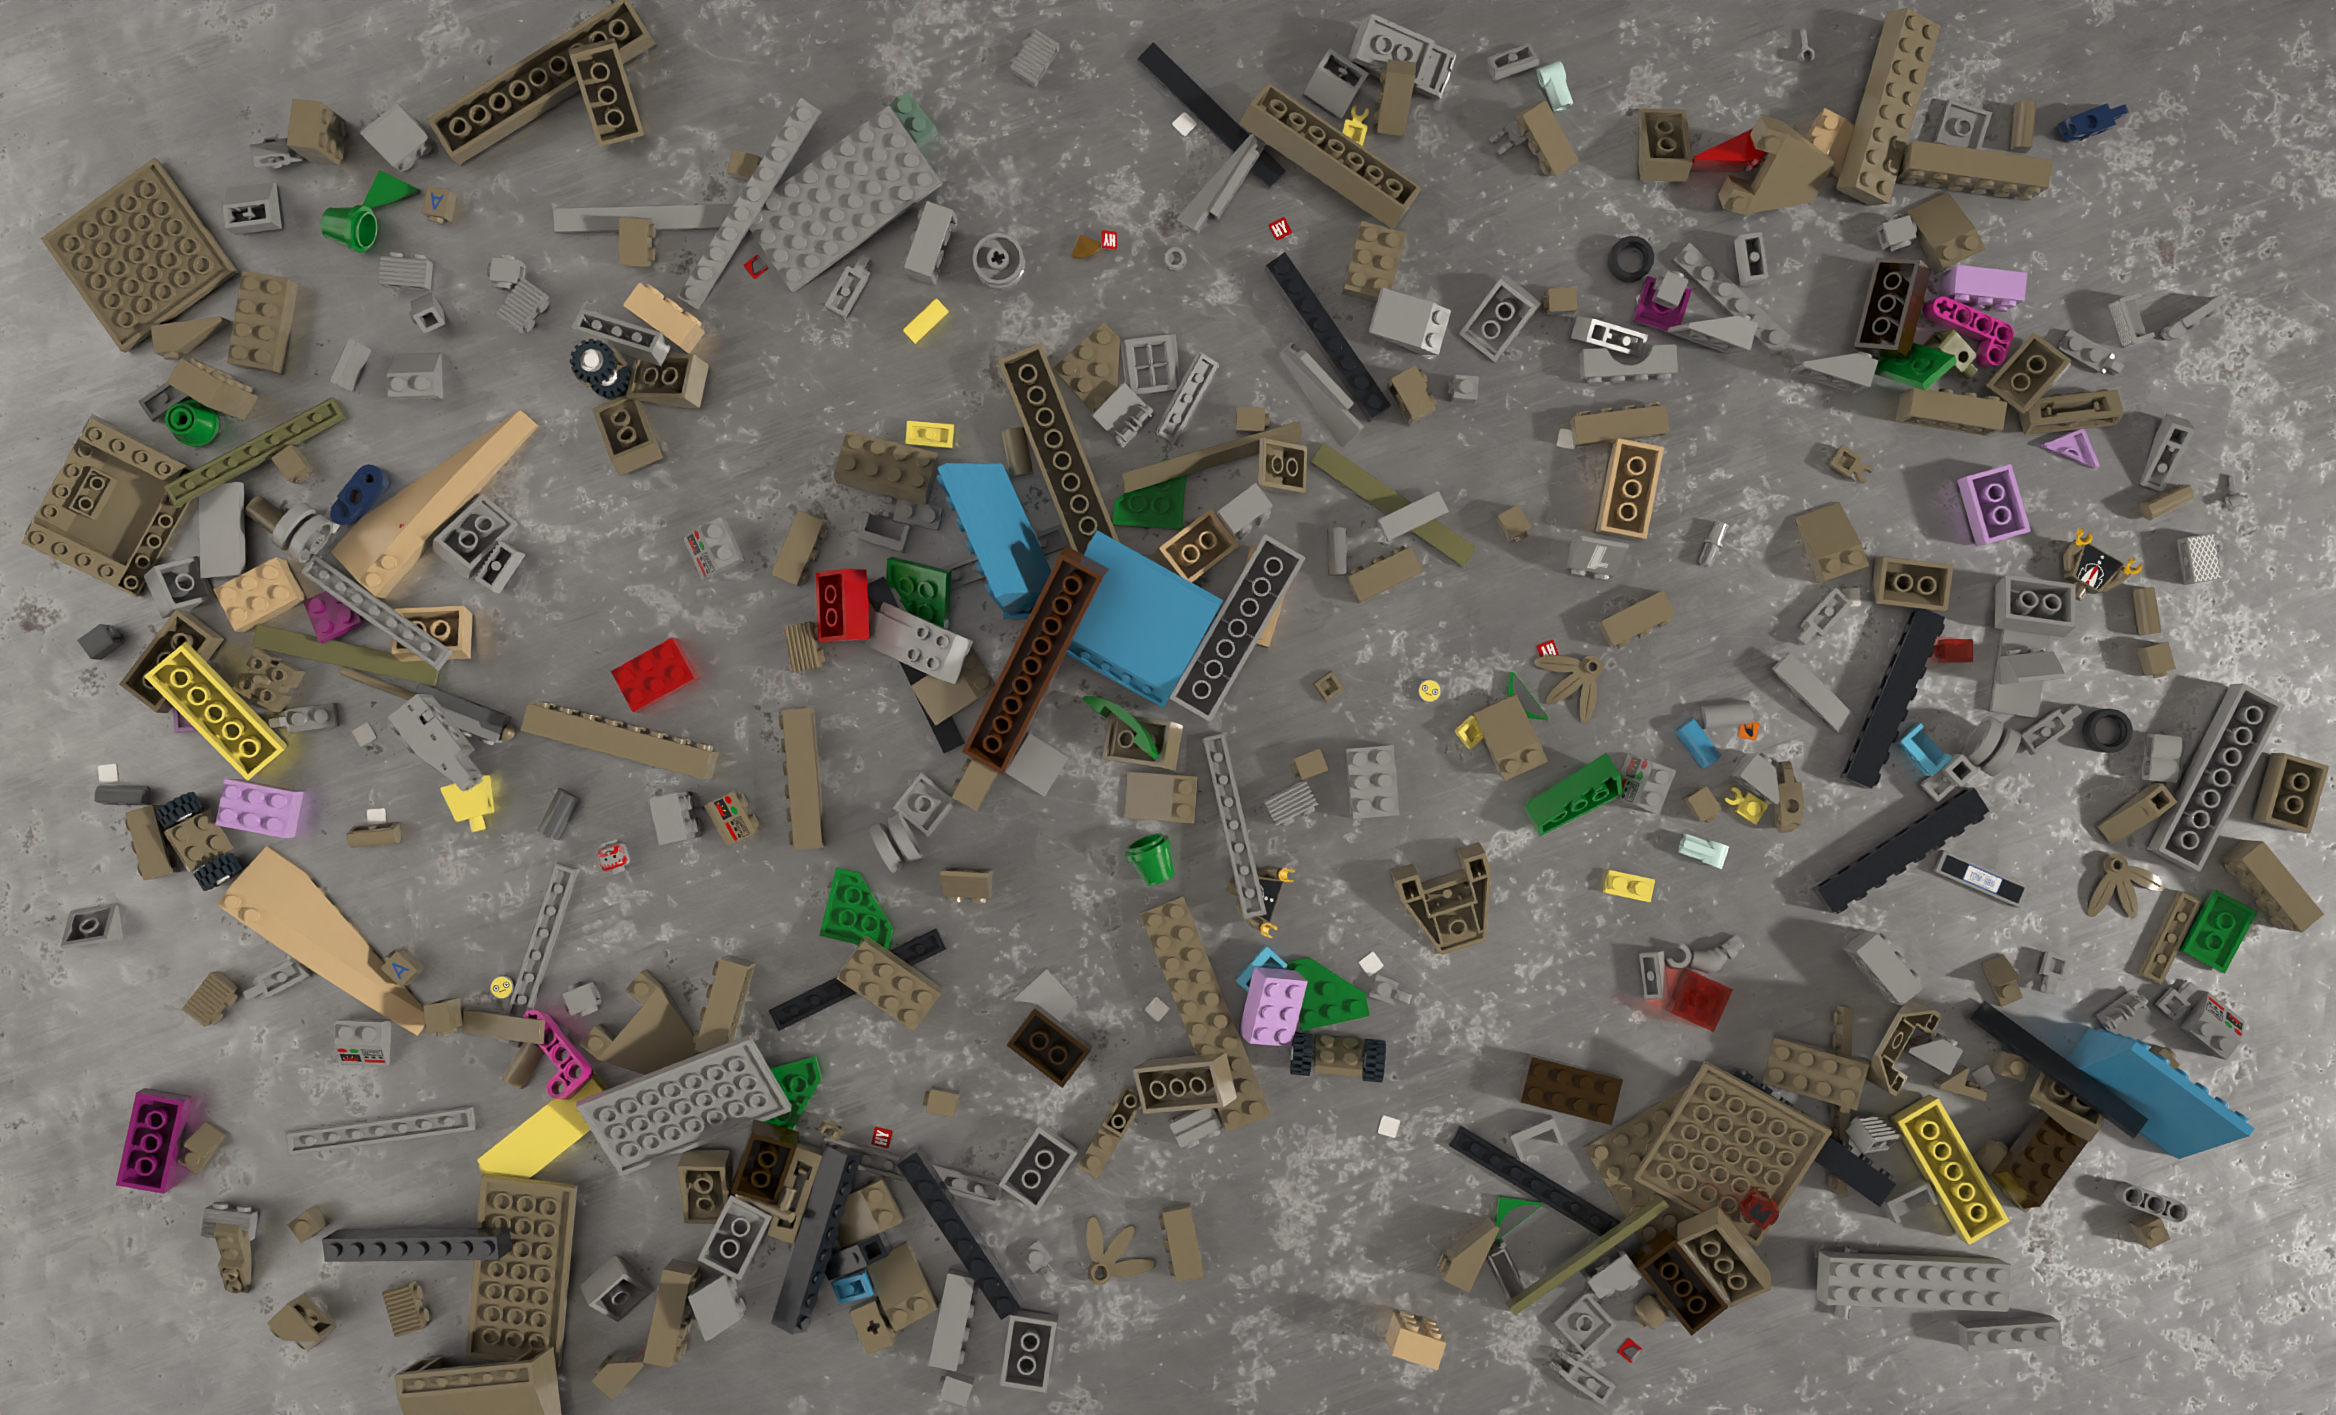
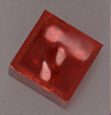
M1684 968L1665 1010L1714 1032L1733 989Z

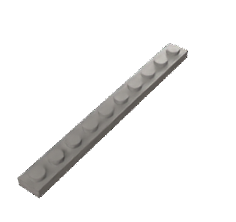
M799 99L677 297L695 309L701 307L822 111L804 99Z

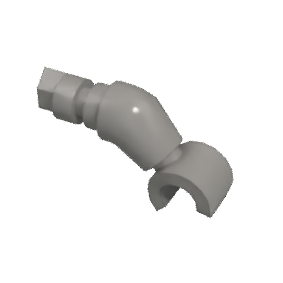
M1738 935L1723 943L1721 949L1716 948L1713 951L1708 950L1706 952L1693 951L1691 953L1686 945L1679 943L1677 949L1683 955L1681 962L1676 963L1671 957L1665 958V964L1671 969H1680L1689 965L1690 968L1707 974L1714 973L1723 968L1722 965L1727 962V958L1731 960L1737 956V952L1744 948V945Z

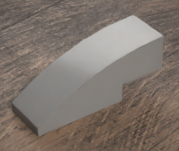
M1437 491L1379 519L1377 523L1386 541L1389 542L1448 513L1449 510L1440 492Z

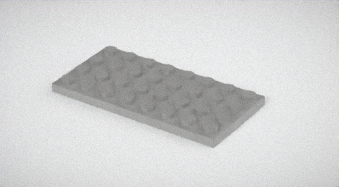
M888 105L773 190L749 229L791 292H796L943 184L893 109Z
M747 1035L577 1101L576 1108L619 1175L623 1176L752 1126L754 1119L766 1121L790 1112L791 1104L752 1037Z

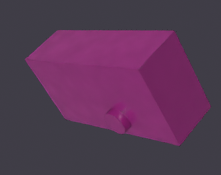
M147 1088L136 1092L116 1186L165 1194L172 1188L190 1109L191 1096Z

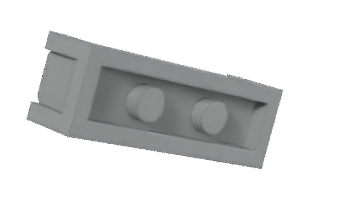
M1501 1238L1493 1242L1486 1260L1508 1302L1525 1290L1526 1286L1503 1239Z

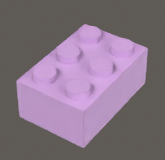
M1956 265L1942 274L1940 297H1948L1959 303L1970 305L1973 309L1991 307L1995 312H2007V309L2014 308L2017 304L2025 301L2028 273Z
M2012 464L1957 480L1976 547L2031 532Z
M224 779L215 825L280 838H293L296 833L304 792L240 779Z
M1254 967L1238 1033L1249 1044L1291 1047L1308 981L1294 970Z

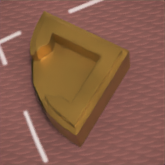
M1080 235L1071 257L1075 259L1090 257L1100 250L1101 243Z

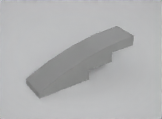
M1787 652L1772 668L1799 699L1803 700L1817 716L1822 717L1836 733L1841 735L1856 719L1853 713L1791 653Z

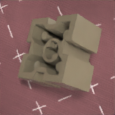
M255 648L246 663L247 666L251 667L248 674L241 673L232 690L249 699H259L257 703L272 712L285 711L292 698L288 691L290 688L298 687L306 671L291 663L280 662L282 658L267 650Z

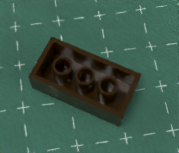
M1876 258L1854 344L1857 350L1872 356L1909 359L1931 268L1922 260Z
M1527 1053L1516 1099L1524 1104L1612 1125L1623 1079L1617 1075Z
M2040 1109L1992 1172L1991 1176L2023 1209L2041 1207L2088 1141L2067 1131L2044 1110Z
M1667 1229L1663 1230L1629 1257L1638 1271L1691 1336L1728 1308L1722 1297Z

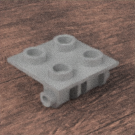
M1125 382L1092 414V417L1122 448L1155 416L1153 409L1146 405Z
M2134 988L2096 1015L2107 1032L2111 1031L2116 1035L2119 1033L2124 1037L2129 1036L2134 1040L2139 1039L2142 1041L2162 1027L2146 1006L2148 1000L2143 995L2139 996Z

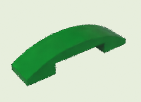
M1084 696L1082 700L1103 717L1107 718L1111 712L1117 715L1137 732L1132 741L1155 760L1159 757L1151 736L1133 716L1108 700L1094 696Z

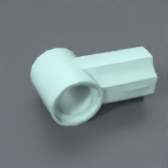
M1561 61L1538 68L1537 77L1543 89L1545 88L1553 111H1560L1571 106L1573 100L1566 84V73Z
M1684 834L1678 852L1702 860V863L1722 869L1729 846Z

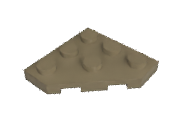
M1104 322L1053 367V370L1092 413L1118 388L1120 338Z

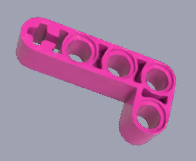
M1942 296L1925 302L1922 309L1925 318L1980 342L1975 357L1980 367H1992L2000 365L2005 361L2014 337V330L2010 324L1948 297ZM1956 313L1959 314L1960 321L1956 319ZM1977 322L1980 324V330L1976 326ZM1997 330L2000 332V339L1997 337ZM1989 352L1992 354V361L1989 358Z
M534 1009L528 1010L524 1013L523 1017L545 1020L544 1043L538 1045L559 1069V1072L547 1083V1093L552 1098L569 1100L591 1080L593 1069L549 1014ZM553 1033V1040L549 1043L548 1037ZM567 1050V1057L563 1060L562 1053ZM580 1067L581 1074L579 1077H576V1070ZM563 1083L564 1089L562 1093H559V1086Z

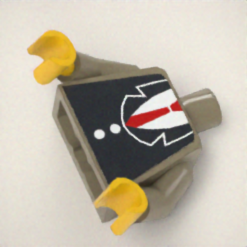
M2082 528L2076 531L2077 540H2073L2063 554L2064 578L2075 584L2076 600L2078 601L2082 600L2086 592L2090 594L2105 593L2119 586L2130 577V573L2138 574L2142 570V563L2136 568L2130 566L2136 561L2135 558H2129L2127 567L2124 568V563L2090 544L2093 539L2091 532L2086 537H2081L2084 533Z
M1274 866L1256 868L1267 914L1245 919L1249 926L1260 931L1263 936L1271 939L1273 937L1268 934V930L1271 927L1276 930L1278 929L1277 926L1271 924V919L1283 883L1294 881L1287 878L1288 872H1295L1291 868L1282 869ZM1230 879L1226 892L1238 896L1235 880ZM1238 897L1237 902H1236V906L1239 907V908H1238L1239 914H1240V915L1242 916V918H1243V914H1242V910H1241V906H1240V901H1239V897Z

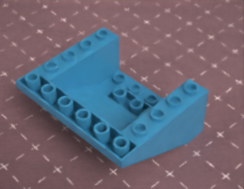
M945 463L937 467L940 475L936 476L945 494L948 495L946 500L951 510L956 509L959 515L956 522L960 531H966L969 540L965 542L970 553H976L979 561L975 564L980 575H986L989 583L985 584L990 597L999 605L1003 612L1007 611L1010 616L1035 606L1052 570L1003 464Z
M1097 530L1084 556L1107 567L1109 570L1066 654L1164 708L1223 600Z
M2088 1028L2066 1058L2067 1061L2106 1089L2114 1092L2117 1097L2149 1120L2139 1133L2168 1155L2177 1159L2248 1137L2255 1129L2247 1123L2249 1119L2238 1111L2234 1113L2228 1109L2229 1104L2216 1096L2214 1099L2208 1094L2210 1091L2208 1088L2198 1082L2192 1083L2188 1080L2190 1076L2179 1068L2173 1069L2168 1065L2170 1061L2158 1053L2154 1055L2148 1051L2151 1047L2139 1039L2134 1040L2129 1036L2124 1037L2119 1033L2116 1035L2111 1031L2106 1032L2101 1028L2098 1030Z

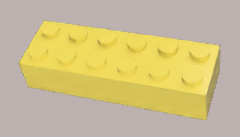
M184 642L144 676L247 781L287 747V744L187 642Z
M1929 1094L1890 1117L1891 1122L1896 1126V1130H1899V1133L1902 1134L1901 1139L1923 1177L1930 1183L1941 1208L1960 1240L1970 1245L2010 1222L1939 1098Z

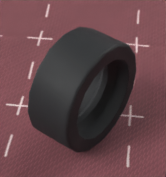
M1639 236L1621 238L1611 248L1608 255L1610 272L1615 278L1623 282L1641 280L1650 272L1654 264L1652 246ZM1627 246L1639 248L1645 257L1642 268L1634 273L1622 270L1617 261L1620 250Z
M2116 709L2094 711L2083 724L2084 740L2090 748L2097 752L2114 753L2121 751L2128 746L2132 739L2133 727L2130 719L2126 714ZM2105 717L2115 719L2120 727L2118 740L2109 745L2101 743L2095 733L2096 724Z

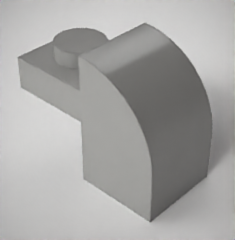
M1963 754L1952 755L1953 758L1934 776H1929L1920 784L1936 802L1944 798L1954 787H1962L1978 772Z

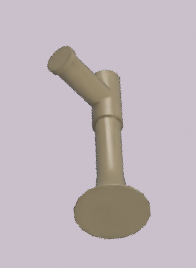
M786 1188L781 1207L735 1194L736 1198L789 1223L795 1219V1213L789 1211L794 1194L797 1191L793 1188Z

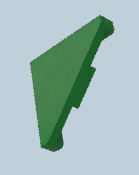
M379 170L362 205L370 209L381 205L385 206L399 201L401 198L419 194L420 190Z

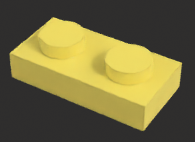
M907 421L906 445L953 449L954 425Z
M1608 870L1603 892L1651 903L1655 879Z

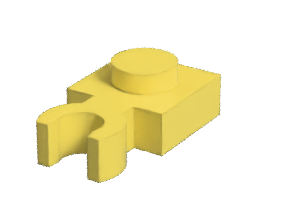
M1353 105L1351 109V118L1353 120L1346 119L1342 133L1363 146L1368 125L1362 124V122L1367 119L1369 109L1366 108L1364 114L1359 116L1356 114L1357 105Z
M1474 716L1467 718L1454 730L1468 749H1472L1483 739Z
M1730 787L1729 790L1735 793V798L1730 800L1724 797L1723 801L1729 805H1737L1735 813L1751 823L1757 824L1768 804L1749 792L1743 797L1738 788Z

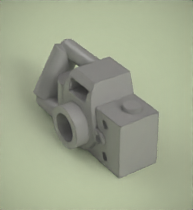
M264 138L263 143L250 145L255 168L265 166L279 168L282 165L290 164V162L304 160V157L296 151L295 156L289 155L287 138Z

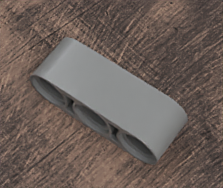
M2128 1182L2118 1183L2114 1188V1197L2119 1202L2176 1223L2183 1222L2188 1216L2186 1205L2168 1196ZM2131 1190V1197L2129 1199H2126L2125 1196L2127 1191ZM2153 1197L2154 1203L2148 1207V1201ZM2175 1205L2176 1211L2170 1215V1209Z

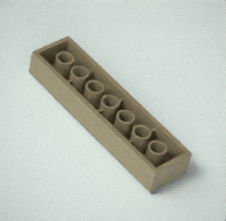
M1909 8L1889 11L1887 13L1836 188L1869 206L1889 204L1941 27Z
M1270 83L1250 102L1239 122V125L1244 127L1249 133L1263 140L1268 146L1282 153L1287 159L1301 166L1306 172L1320 179L1325 185L1330 186L1344 198L1349 199L1361 207L1363 211L1368 212L1391 229H1394L1422 189L1420 185Z
M536 700L535 704H527L520 730L522 732L700 779H712L719 752L714 751V746L696 742L695 745H691V740L682 737H672V739H669V734L650 730L649 733H646V728L637 725L627 724V727H623L624 722L605 718L604 721H601V716L582 712L581 715H578L579 710L559 706L558 709H555L556 704Z

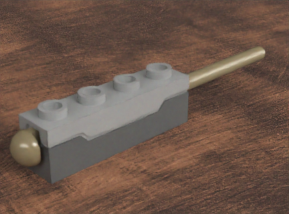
M344 666L340 669L339 674L408 701L416 694L433 695L463 735L472 737V734L480 736V741L486 744L493 745L494 742L510 741L515 735V729L510 725L512 716L440 688L418 683L416 691L413 693Z

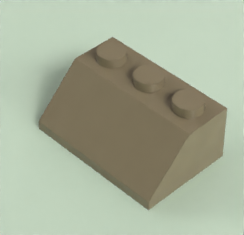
M1875 557L1873 586L1876 603L1947 611L1954 565L1890 557Z

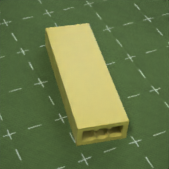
M593 1070L591 1080L571 1099H553L477 1159L480 1164V1170L483 1174L530 1179L591 1131L576 1108L577 1101L608 1090V1087Z

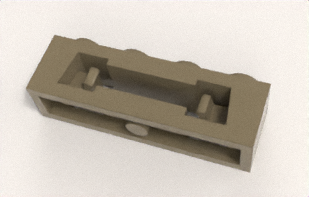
M2107 389L2091 393L2080 391L2072 395L2063 396L2061 394H2054L2050 397L2040 398L2024 415L2018 412L2024 435L2114 426L2118 424L2124 415L2118 390L2108 391Z
M802 1142L797 1144L777 1206L781 1207L786 1188H795L799 1173L806 1175L810 1170V1166L813 1168L811 1174L805 1180L796 1211L794 1212L795 1216H797L795 1222L789 1223L773 1216L768 1236L792 1244L797 1240L824 1152L821 1148ZM801 1161V1167L799 1170H797L799 1162Z

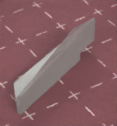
M1251 134L1177 217V221L1199 234L1210 215L1219 219L1267 144L1254 134Z
M1292 341L1280 352L1279 356L1339 445L1344 447L1364 427L1349 412L1355 403L1306 351L1300 350Z

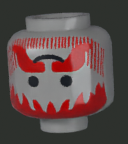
M615 839L600 844V849L597 850L596 855L602 871H611L612 875L625 871L624 866L630 863L625 843L618 842Z

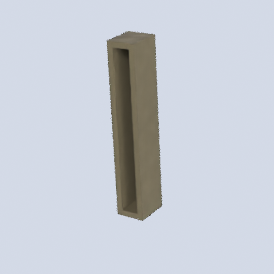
M814 709L782 710V715H779L780 729H784L781 749L782 752H786L783 772L784 776L788 775V785H785L786 799H790V808H787L788 822L792 823V831H789V843L794 846V850L825 847Z

